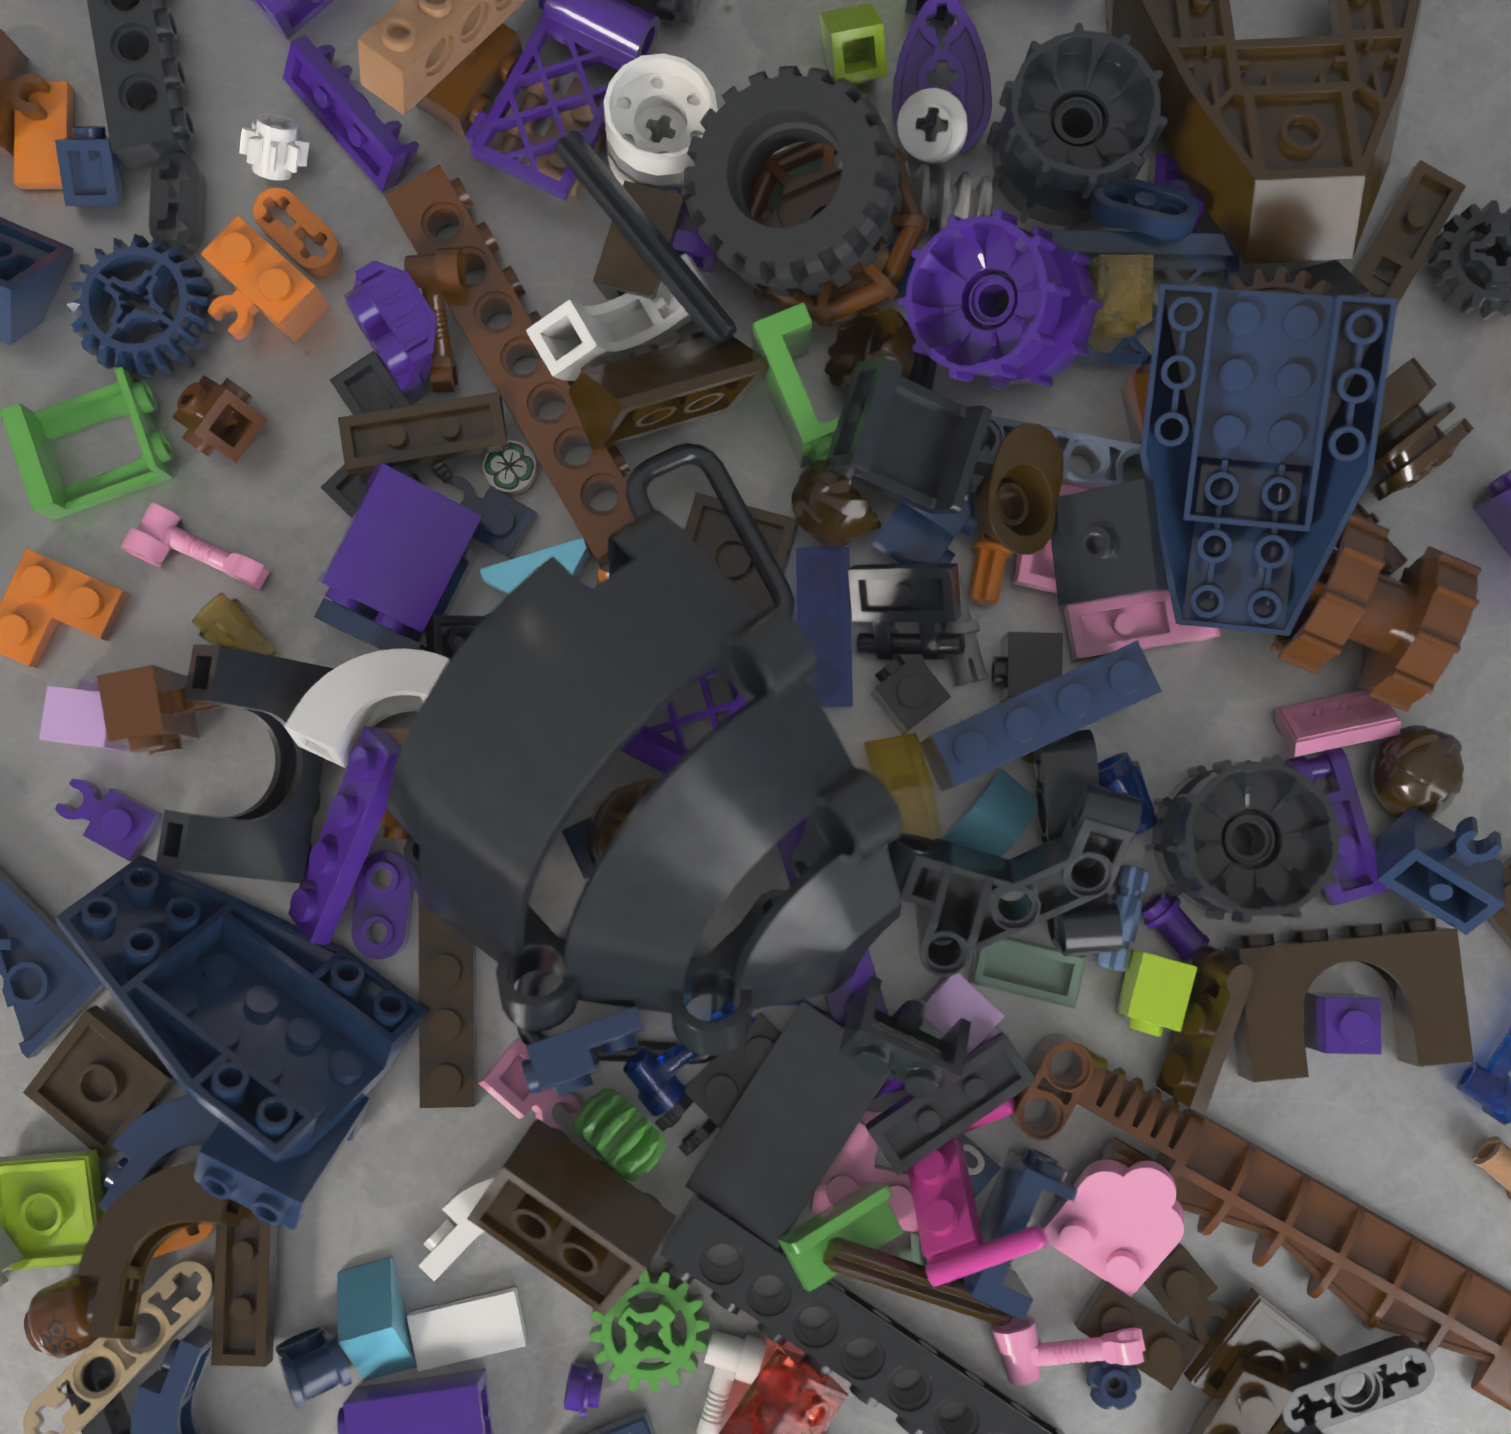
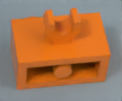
M238 215L200 253L217 273L236 289L232 295H223L216 298L210 304L207 312L217 322L221 321L227 313L237 312L236 321L228 328V331L237 340L243 339L250 333L254 324L253 316L260 311L289 339L296 343L330 307V304L318 288Z

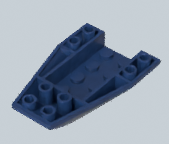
M143 855L134 859L56 916V924L183 1090L275 1162L308 1153L385 1076L426 1016L428 1010L344 947L334 942H330L329 945L310 944L296 925L178 871L156 866V861Z

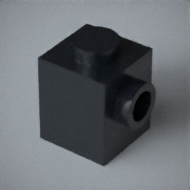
M1008 632L1001 638L1000 656H993L991 666L992 688H1000V702L1011 699L1062 675L1063 633Z
M918 654L907 663L899 655L874 675L880 684L870 693L902 735L951 698L950 694Z

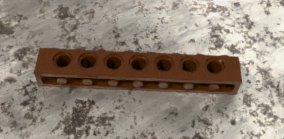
M439 164L387 193L384 197L418 255L436 254L438 248L461 247L465 258L466 271L471 268L486 270L479 282L466 284L464 292L444 293L445 302L596 561L602 568L608 564V536L635 520L626 499L627 482L624 479L626 475L631 473V470L616 445L609 449L603 447L592 450L590 458L581 465H570L564 461L567 450L573 445L584 444L591 448L569 394V390L575 381L561 380L553 377L526 332V329L542 319L537 310L527 314L518 299L524 296L526 292L511 266L501 270L493 256L500 248L490 229L484 221L478 225L474 224L467 212L474 204L459 177L449 181ZM446 224L459 226L457 233L451 238L438 239L435 237L437 231ZM504 311L512 314L510 322L501 329L487 327L488 319L494 313ZM530 355L539 359L536 368L528 374H517L512 371L514 363L522 356ZM549 400L562 401L565 404V409L559 417L546 420L538 416L539 409L545 402ZM612 489L617 492L619 498L616 505L607 511H598L592 508L590 505L591 499L597 491Z

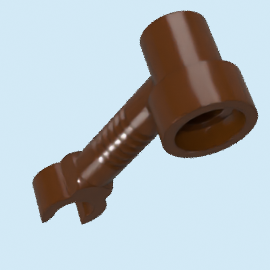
M461 247L438 248L436 254L407 255L404 260V271L408 272L416 286L421 288L423 297L437 317L436 336L430 369L433 393L454 392V385H459L458 367L454 352L451 349L450 335L448 334L444 293L464 292L466 289V263Z

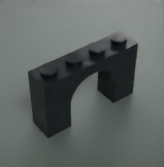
M193 644L184 699L240 709L257 718L266 728L273 742L275 769L265 794L255 805L242 813L220 817L165 810L156 866L184 872L303 884L305 870L308 866L309 855L312 849L310 839L314 816L317 814L321 802L319 784L322 766L326 759L299 747L284 726L311 687L335 668L222 645Z

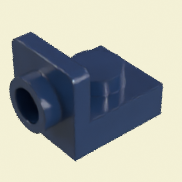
M105 126L72 127L73 137L55 140L65 206H111L124 204L118 157L111 150L110 138L106 136Z

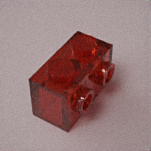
M777 1346L719 1434H824L850 1395L832 1376L826 1377L809 1366L804 1361L802 1355Z

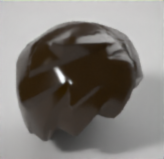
M888 306L860 310L858 321L840 327L837 331L836 343L828 348L830 360L826 363L824 371L829 375L830 383L849 390L857 362L881 357H888L904 365L901 376L908 379L916 352L912 350V346L916 341L908 322L900 312Z
M817 460L801 472L791 495V509L799 526L806 534L821 544L834 548L846 546L851 540L879 529L881 522L877 519V514L871 511L872 508L869 505V500L861 497L860 492L851 487L849 478L825 468L826 460Z
M1422 725L1400 728V735L1383 738L1379 744V751L1372 759L1370 768L1372 788L1383 807L1390 814L1398 818L1413 806L1433 819L1442 814L1451 805L1456 794L1460 793L1463 783L1464 765L1460 754L1462 749L1460 741L1451 734Z

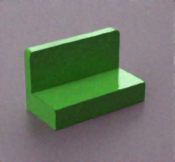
M870 1181L778 1238L782 1249L805 1290L810 1292L839 1274L831 1271L823 1263V1253L827 1250V1244L831 1238L840 1237L877 1250L904 1233L887 1202V1199L893 1196L888 1184Z

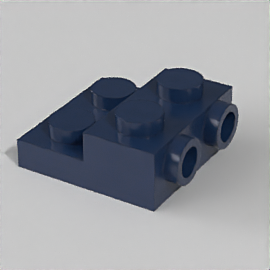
M635 1006L527 1045L526 1048L530 1058L521 1061L530 1092L534 1094L555 1087L557 1097L594 1085L591 1074L602 1070L596 1052L597 1048L602 1047L604 1055L609 1056L639 1045L636 1034L647 1031L640 1010Z

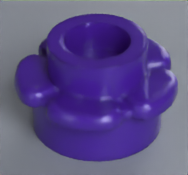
M587 1361V1365L571 1363L569 1368L563 1410L579 1412V1418L585 1417L587 1407L598 1408L603 1373L593 1372L594 1364L592 1361Z

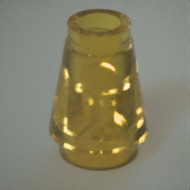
M223 592L211 599L192 621L200 630L198 636L212 645H222L271 655L275 650V647L268 642L266 636L237 598L231 600Z

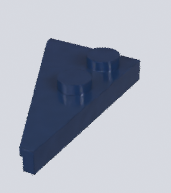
M0 869V974L3 977L4 983L2 991L7 1007H14L24 1039L23 1042L19 1043L22 1054L28 1059L37 1056L105 986L66 935Z

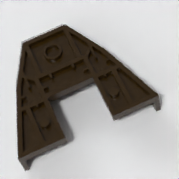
M1105 0L1109 34L1119 39L1124 34H1129L1131 37L1129 45L1144 57L1153 71L1161 70L1163 72V76L1158 83L1161 96L1160 116L1167 118L1168 122L1160 137L1180 175L1193 193L1204 203L1203 207L1245 264L1352 260L1390 164L1419 24L1422 0H1328L1333 30L1332 36L1235 40L1230 0Z

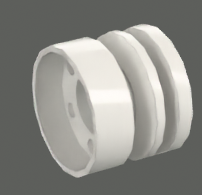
M665 53L643 55L623 65L609 81L604 98L606 149L609 167L622 186L624 181H629L669 191L670 187L681 189L682 196L689 194L684 187V169L688 166H695L694 161L687 154L691 139L694 136L702 138L705 129L700 123L701 119L709 108L713 109L716 113L718 108L715 89L704 72L688 60Z

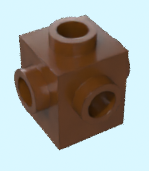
M204 375L198 383L190 384L182 392L177 402L178 410L172 416L174 420L188 429L182 438L208 457L216 449L235 463L253 443L259 431L268 421L249 406L254 397L236 383L226 378L220 385Z

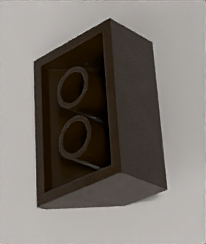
M702 331L686 335L678 340L676 345L660 349L658 344L643 346L632 352L629 358L612 362L610 357L595 359L580 369L581 373L570 388L569 394L591 448L596 450L733 410L769 369L765 357L734 336L724 344L715 346Z
M536 1118L467 1219L605 1316L647 1269L677 1216L664 1208L654 1196L640 1191L616 1174L609 1164L593 1158L576 1146L562 1131L550 1127Z

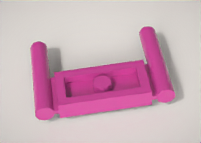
M1009 1099L960 1134L1012 1115L1016 1108L1014 1099ZM958 1135L907 1169L922 1252L928 1262L926 1264V1273L932 1286L936 1287L1037 1251L1046 1246V1232L1038 1225L1030 1226L986 1243L983 1242L963 1143L959 1141Z

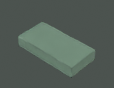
M1007 937L974 952L968 982L1075 1009L1087 956H1063L1057 948Z

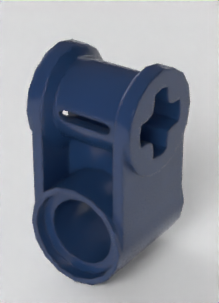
M322 1326L290 1337L275 1348L287 1388L296 1409L304 1406L306 1400L323 1394L338 1384L345 1387L352 1383L350 1371L337 1337L330 1335Z

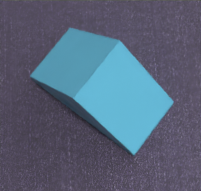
M579 538L482 568L480 572L482 579L490 588L507 596L535 569L552 556L579 580L591 558V554L584 538Z
M1001 768L940 839L1002 857L1018 841L1038 811L1037 798Z
M393 1256L340 1270L337 1273L338 1342L362 1379L368 1381L417 1367L407 1321V1311Z

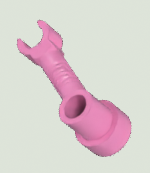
M150 503L137 529L130 528L121 545V548L129 554L157 567L162 566L170 549H175L205 564H209L258 590L261 589L270 572L263 568V564L251 558L230 552L176 527L181 518L172 511L155 503Z
M1012 1316L1011 1322L1008 1325L999 1326L993 1324L991 1326L996 1351L1003 1355L1008 1382L1013 1385H1026L1037 1381L1041 1377L1039 1366L1058 1365L1059 1363L1069 1364L1070 1362L1080 1363L1081 1361H1106L1109 1364L1118 1363L1121 1365H1135L1144 1362L1142 1351L1146 1349L1140 1328H1124L1115 1332L1105 1333L1102 1337L1085 1338L1084 1340L1074 1339L1073 1341L1068 1340V1342L1063 1340V1342L1058 1341L1057 1343L1055 1341L1041 1343V1339L1038 1338L1035 1320L1030 1316H1026L1025 1321Z

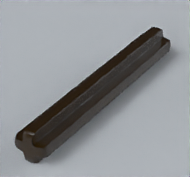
M840 1237L831 1238L828 1241L827 1250L823 1253V1263L833 1272L999 1326H1005L1011 1322L1012 1315L971 1297L962 1278L934 1287L927 1277L926 1266Z

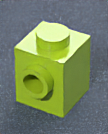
M871 3L820 12L825 65L834 83L837 79L845 78L852 84L858 85L872 79L888 76L883 22Z
M1132 949L1130 965L1125 972L1115 1012L1130 1017L1128 1028L1158 1037H1161L1163 1027L1181 1032L1197 967Z

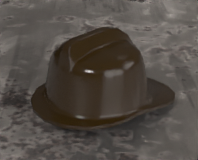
M1024 423L1010 430L999 445L992 473L985 476L980 482L973 499L974 515L978 525L984 531V538L990 541H1000L1004 548L1017 555H1032L1043 549L1052 536L1055 524L1056 507L1063 479L1064 460L1059 442L1053 433L1042 425Z

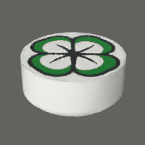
M508 440L509 450L485 454L483 473L492 487L508 496H515L526 492L532 487L537 478L538 466L533 453L526 445L519 441Z

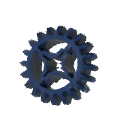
M134 234L130 247L122 239L113 238L112 253L107 254L102 249L94 248L95 256L99 261L93 267L89 264H79L81 272L87 277L84 282L70 283L72 291L81 297L67 303L69 311L78 317L70 325L74 333L83 338L81 341L82 348L92 356L97 355V362L106 369L123 367L132 375L137 371L138 375L143 379L152 380L156 367L164 375L173 376V361L177 359L185 366H192L191 357L187 354L192 347L200 351H206V344L199 338L201 332H216L215 325L205 317L210 315L207 311L214 300L208 296L214 292V287L207 277H202L204 275L202 265L196 259H189V254L183 247L175 244L168 249L167 241L158 236H155L149 244L144 236ZM140 275L137 279L133 281H128L131 278ZM178 285L180 295L179 308L175 318H173L170 313V305L176 296L173 290ZM114 298L116 302V309L113 316L110 319V321L113 323L112 327L110 328L108 321V312L110 303ZM132 299L140 305L145 304L151 307L158 315L154 316L147 310L137 309L129 300ZM162 333L156 338L144 342L149 335Z

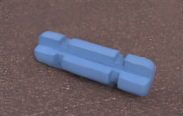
M1121 865L1118 870L1115 886L1119 887L1118 894L1112 895V899L1117 904L1120 913L1123 942L1121 951L1099 953L1098 964L1104 968L1120 972L1127 971L1129 968L1132 951L1128 950L1130 942L1135 943L1144 903L1143 900H1140L1141 892L1146 893L1150 876L1149 872L1145 869Z

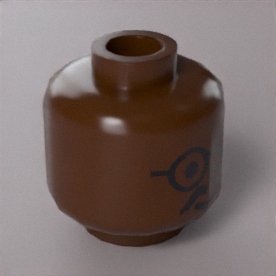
M76 1274L47 1286L35 1294L30 1302L29 1310L25 1314L24 1331L30 1345L36 1351L44 1352L55 1359H62L87 1349L97 1339L96 1337H89L91 1324L87 1317L90 1297L98 1287L97 1279L92 1276Z

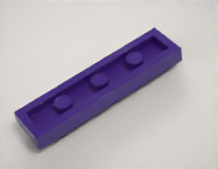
M364 727L357 746L350 754L348 769L338 793L330 802L328 817L320 837L310 851L304 882L299 885V888L292 895L288 915L310 944H330L387 809L393 771L401 747L383 728Z

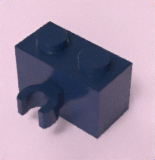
M1413 806L1376 837L1377 881L1467 935L1506 905L1502 863L1496 858L1502 850L1501 834L1494 831L1485 839L1474 840L1473 838L1479 833L1477 819L1473 816L1460 821L1454 832Z

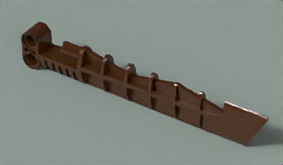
M1061 1034L1050 1035L1042 1039L1036 1046L1026 1065L1037 1081L1012 1097L1016 1108L1015 1112L1010 1115L1012 1122L1029 1138L1043 1141L1057 1136L1064 1128L1076 1104L1082 1106L1160 1151L1156 1160L1120 1139L1113 1137L1110 1145L1106 1144L1101 1160L1118 1161L1129 1168L1140 1161H1153L1162 1165L1175 1181L1176 1200L1180 1203L1182 1209L1200 1215L1197 1224L1199 1233L1204 1236L1210 1235L1220 1222L1259 1233L1252 1255V1263L1258 1267L1265 1266L1279 1247L1282 1246L1311 1272L1307 1285V1295L1315 1299L1320 1297L1328 1288L1362 1319L1363 1327L1368 1330L1376 1327L1418 1340V1345L1429 1356L1435 1352L1437 1347L1479 1359V1364L1471 1382V1389L1511 1411L1510 1290L1198 1111L1188 1108L1181 1112L1178 1100L1170 1098L1165 1102L1162 1101L1161 1092L1158 1088H1151L1146 1092L1143 1090L1142 1079L1136 1077L1130 1082L1127 1081L1123 1068L1118 1067L1113 1071L1108 1070L1107 1059L1071 1038ZM1062 1050H1072L1074 1054L1072 1069L1064 1075H1054L1051 1070L1053 1057ZM1036 1098L1046 1099L1048 1102L1046 1116L1037 1123L1026 1122L1024 1111L1028 1103Z

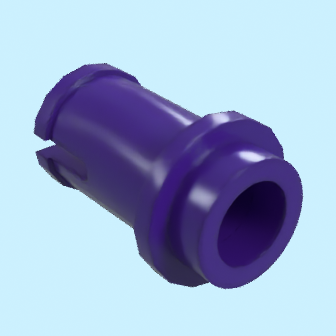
M1162 891L1153 896L1142 907L1141 913L1146 917L1144 924L1147 928L1154 927L1178 953L1182 961H1189L1193 959L1194 954L1199 948L1209 944L1210 938L1203 934L1179 907L1181 900L1178 896L1170 897L1166 891Z

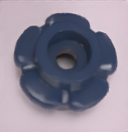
M1095 1361L1088 1370L1086 1382L1091 1387L1090 1396L1097 1406L1109 1410L1111 1407H1115L1117 1410H1124L1129 1408L1137 1399L1135 1393L1141 1387V1375L1133 1365L1109 1364L1106 1361ZM1113 1378L1119 1380V1385L1116 1388L1109 1386V1382Z

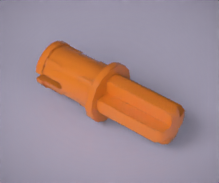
M980 528L978 542L972 543L971 550L976 555L968 596L972 602L982 605H995L1000 597L1006 560L1013 557V552L1004 548L1000 541L985 539L984 531Z

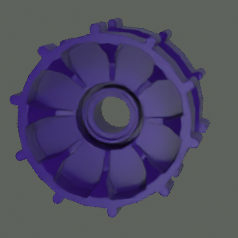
M996 209L993 217L974 216L962 219L955 215H950L947 227L934 235L922 250H912L911 255L916 260L908 278L906 297L898 300V305L906 308L908 323L916 340V343L912 346L913 352L928 355L935 362L949 368V377L951 379L971 382L974 375H982L988 378L987 386L1001 390H1008L1010 383H1034L1051 387L1054 376L1068 368L1079 355L1088 356L1090 354L1089 349L1085 346L1093 329L1096 310L1104 307V303L1095 297L1093 282L1085 267L1090 262V258L1052 241L1053 233L1034 225L1029 232L1017 226L1018 218L1001 209ZM1007 291L1009 304L1003 314L997 316L995 311L996 301L1003 292Z

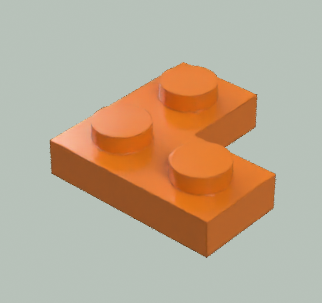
M26 548L0 602V654L27 666L38 668L59 622L108 641L130 593Z

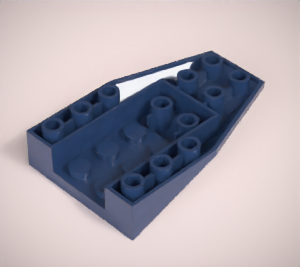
M1160 284L1140 457L1145 478L1152 479L1154 482L1162 560L1176 624L1290 635L1372 475L1398 299Z

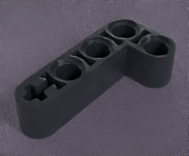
M1090 729L1078 730L1033 751L1040 845L1062 836L1070 816H1073L1086 785L1090 783L1099 785L1095 739ZM1084 858L1076 862L1073 867L1078 869L1090 868L1097 860L1095 858ZM1108 891L1093 900L1047 920L1050 939L1063 956L1121 951L1123 936L1120 913L1115 901L1108 896Z

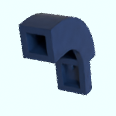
M190 1095L176 1098L143 1114L130 1124L112 1145V1147L127 1157H123L106 1177L103 1185L109 1188L98 1206L107 1211L121 1195L135 1184L161 1171L170 1156L179 1148L203 1146L221 1119Z
M198 1325L183 1339H175L164 1357L161 1371L157 1370L138 1387L131 1415V1434H202L195 1416V1396L212 1351V1330Z

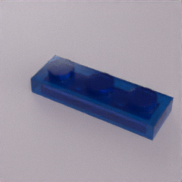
M796 547L797 624L811 642L817 658L818 671L815 679L809 683L823 708L853 707L851 602L848 580L850 547Z

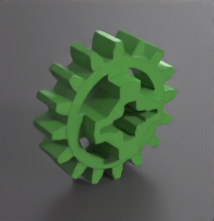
M648 1266L605 1316L593 1309L591 1314L594 1320L602 1323L592 1327L589 1333V1341L603 1342V1345L596 1352L595 1360L597 1364L611 1360L613 1365L609 1379L614 1381L623 1373L630 1376L629 1390L633 1392L639 1386L640 1380H648L651 1392L658 1393L660 1380L664 1377H667L669 1382L674 1387H677L681 1381V1367L693 1373L698 1368V1359L692 1351L706 1352L708 1347V1339L702 1334L697 1333L708 1329L710 1325L709 1315L696 1314V1311L704 1304L702 1293L689 1297L686 1293L690 1283L681 1279L676 1284L669 1281L671 1272L665 1266L660 1272L659 1277H651V1271ZM642 1293L660 1294L658 1298L640 1299L636 1296ZM679 1309L682 1311L687 1325L685 1340L681 1338V1332L674 1327L673 1323ZM614 1316L618 1318V1324L625 1329L626 1338L621 1347L614 1335ZM653 1320L660 1323L658 1333L651 1331L647 1336L640 1333L641 1323L649 1325ZM660 1358L662 1360L655 1363L641 1362L642 1359Z

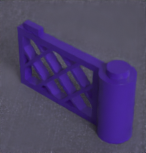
M625 0L538 1L539 9L543 10L541 19L489 114L480 110L465 136L466 141L472 144L469 149L472 157L566 201L578 178L567 166L560 181L539 172L535 158L556 151L555 145L557 141L566 134L559 113L587 104L590 108L593 119L588 128L578 132L592 149H594L605 128L604 98L608 85L590 90L583 69L604 63L619 71L623 65L643 55H650L659 31V16ZM548 37L568 46L572 59L543 68L539 53ZM577 51H579V52H581V53H583V54H585V55L578 56ZM534 62H535V65H536L537 70H534V71H531V72H530V70H531V68H532V66H533V64H534ZM577 71L584 92L555 101L548 80ZM542 82L548 103L519 112L515 102V97L519 90ZM602 100L597 110L595 102ZM511 107L513 114L506 116L508 110ZM553 115L560 137L530 146L524 124ZM518 127L525 147L502 154L489 148V145L496 133ZM529 160L531 167L521 162Z

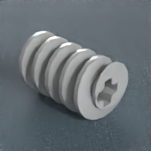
M939 88L922 89L911 95L901 107L897 119L898 137L904 149L918 161L930 165L945 163L955 157L964 146L968 133L966 112L960 100L949 91ZM937 113L941 123L949 125L947 132H938L935 142H928L926 133L919 130L920 123H929L931 114Z
M905 161L904 165L923 216L929 218V225L932 220L937 221L938 233L949 225L948 217L950 215H955L962 219L974 216L991 217L994 193L990 176L984 175L976 188L972 189L969 172L963 171L956 183L952 185L948 168L943 167L934 181H931L928 164L922 163L914 176L910 177L908 161Z

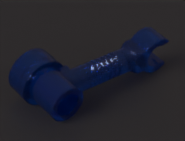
M730 1001L725 1003L711 1017L709 1022L721 1021L731 1016L736 1010L733 1003ZM751 1015L750 1027H751V1026L754 1024V1022L756 1021V1020L753 1018L752 1015ZM681 1043L676 1044L675 1047L670 1048L657 1058L648 1049H644L633 1055L626 1062L623 1072L639 1090L638 1099L652 1116H660L677 1105L686 1092L685 1085L674 1072L685 1066L686 1063H689L690 1060H693L699 1054L688 1050Z
M1511 1028L1507 1030L1508 1033H1505V1037L1499 1043L1500 1046H1497V1050L1494 1051L1486 1066L1483 1067L1476 1062H1472L1466 1067L1457 1082L1458 1090L1480 1103L1485 1114L1503 1125L1511 1122V1076L1508 1075L1511 1071Z

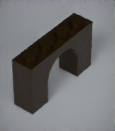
M1414 918L1401 920L1402 930L1382 931V923H1360L1347 925L1348 935L1328 936V928L1294 930L1295 940L1275 941L1274 933L1240 935L1241 945L1224 946V953L1228 959L1235 958L1251 966L1254 973L1253 983L1234 1033L1238 1076L1252 1082L1309 1077L1302 1022L1304 999L1309 987L1322 972L1336 964L1347 961H1357L1367 966L1385 985L1392 1005L1398 1061L1417 1067L1474 1062L1457 929L1436 927L1435 918Z

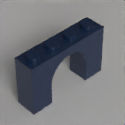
M1137 640L934 733L920 742L919 746L942 792L1162 692Z

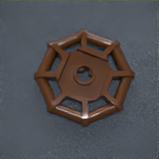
M808 141L800 142L771 155L761 165L750 189L749 209L754 219L764 226L786 228L800 225L819 214L835 195L841 180L842 169L838 168V158L840 156L837 151L826 144ZM896 148L895 152L902 168L903 181L898 185V188L903 196L900 214L891 215L890 221L895 228L894 232L900 233L882 272L873 263L867 269L858 263L848 271L849 274L853 275L863 270L873 281L832 298L833 279L823 282L824 292L817 294V298L807 296L804 292L795 289L792 297L776 295L768 286L762 291L754 287L752 293L759 302L770 301L786 309L804 302L810 318L817 321L819 327H831L832 322L887 298L893 301L900 294L898 287L912 258L911 252L913 249H916L922 234L928 232L929 218L923 216L904 165L906 156L899 149ZM823 157L822 167L795 179H792L787 174V172ZM778 182L784 188L781 195L783 198L778 212L775 209L771 218H761ZM877 241L872 248L875 254L880 249V241Z

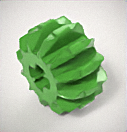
M603 1088L595 1096H591L572 1121L574 1131L625 1180L637 1181L644 1173H648L659 1161V1156L667 1148L665 1139L659 1133V1130L615 1089Z

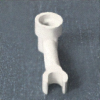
M714 1329L704 1363L715 1366L696 1434H719L734 1379L756 1386L768 1344L767 1340L748 1334L746 1339H742Z

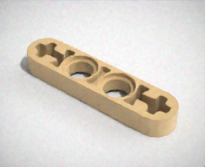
M193 1261L180 1262L171 1267L141 1297L139 1315L152 1314L160 1322L161 1330L156 1341L148 1347L139 1348L134 1346L129 1339L97 1338L32 1401L24 1415V1433L42 1434L39 1427L42 1426L45 1419L40 1412L45 1406L57 1409L71 1397L62 1391V1388L70 1381L75 1394L83 1400L90 1402L91 1405L83 1413L80 1405L74 1404L61 1418L62 1423L66 1426L63 1432L48 1431L44 1434H78L208 1305L214 1294V1277L210 1271L200 1263ZM199 1273L202 1280L198 1283L197 1288L201 1295L195 1301L185 1297L172 1308L173 1311L181 1314V1317L172 1325L167 1313L158 1306L153 1305L152 1301L161 1294L163 1301L167 1303L179 1291L175 1281L180 1275L183 1274L188 1278H192ZM106 1357L115 1366L116 1374L114 1381L104 1391L92 1392L83 1383L84 1369L95 1358Z

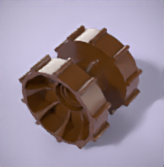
M1351 514L1290 635H1275L1270 650L1278 653L1279 659L1318 674L1324 664L1329 662L1335 654L1339 655L1341 653L1342 646L1347 638L1366 647L1361 654L1364 657L1361 667V679L1357 687L1368 691V696L1408 712L1411 704L1420 700L1426 693L1431 694L1433 692L1435 683L1446 670L1455 653H1459L1461 649L1460 643L1468 627L1473 610L1479 604V600L1476 597L1478 575L1482 568L1428 546L1421 557L1409 568H1404L1399 581L1380 573V570L1386 563L1383 558L1386 537L1390 529Z

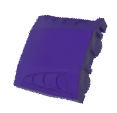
M374 260L355 271V285L351 291L343 296L355 322L405 398L412 405L420 400L425 392V382L432 365L437 317L408 272Z

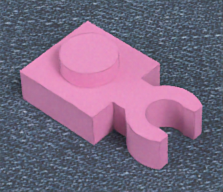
M519 1038L512 1041L478 1084L518 1119L525 1117L532 1109L536 1113V1118L550 1127L563 1131L562 1126L556 1123L552 1117L553 1107L560 1105L565 1111L572 1114L581 1108L579 1101L572 1094L557 1097V1093L553 1089L532 1094L526 1082L521 1061L530 1058L526 1045Z

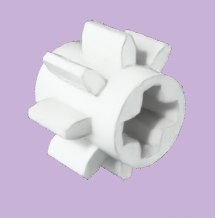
M264 113L257 116V122H252V128L242 127L239 153L247 155V163L252 164V171L255 174L270 180H288L292 177V172H297L298 166H307L310 141L301 139L302 132L297 131L298 124L293 119L279 114Z

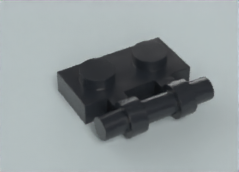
M958 563L854 565L848 569L852 622H873V633H859L857 636L856 647L859 654H876L879 660H894L899 654L922 655L925 660H942L944 655H963L965 651L964 634L945 633L941 622H956L962 617ZM895 622H919L920 633H899Z

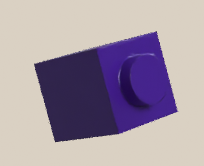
M1307 992L1304 999L1305 1047L1325 1054L1381 1055V998L1359 993Z

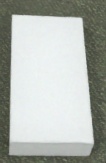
M517 1287L410 1311L407 1315L418 1372L525 1347L528 1343Z

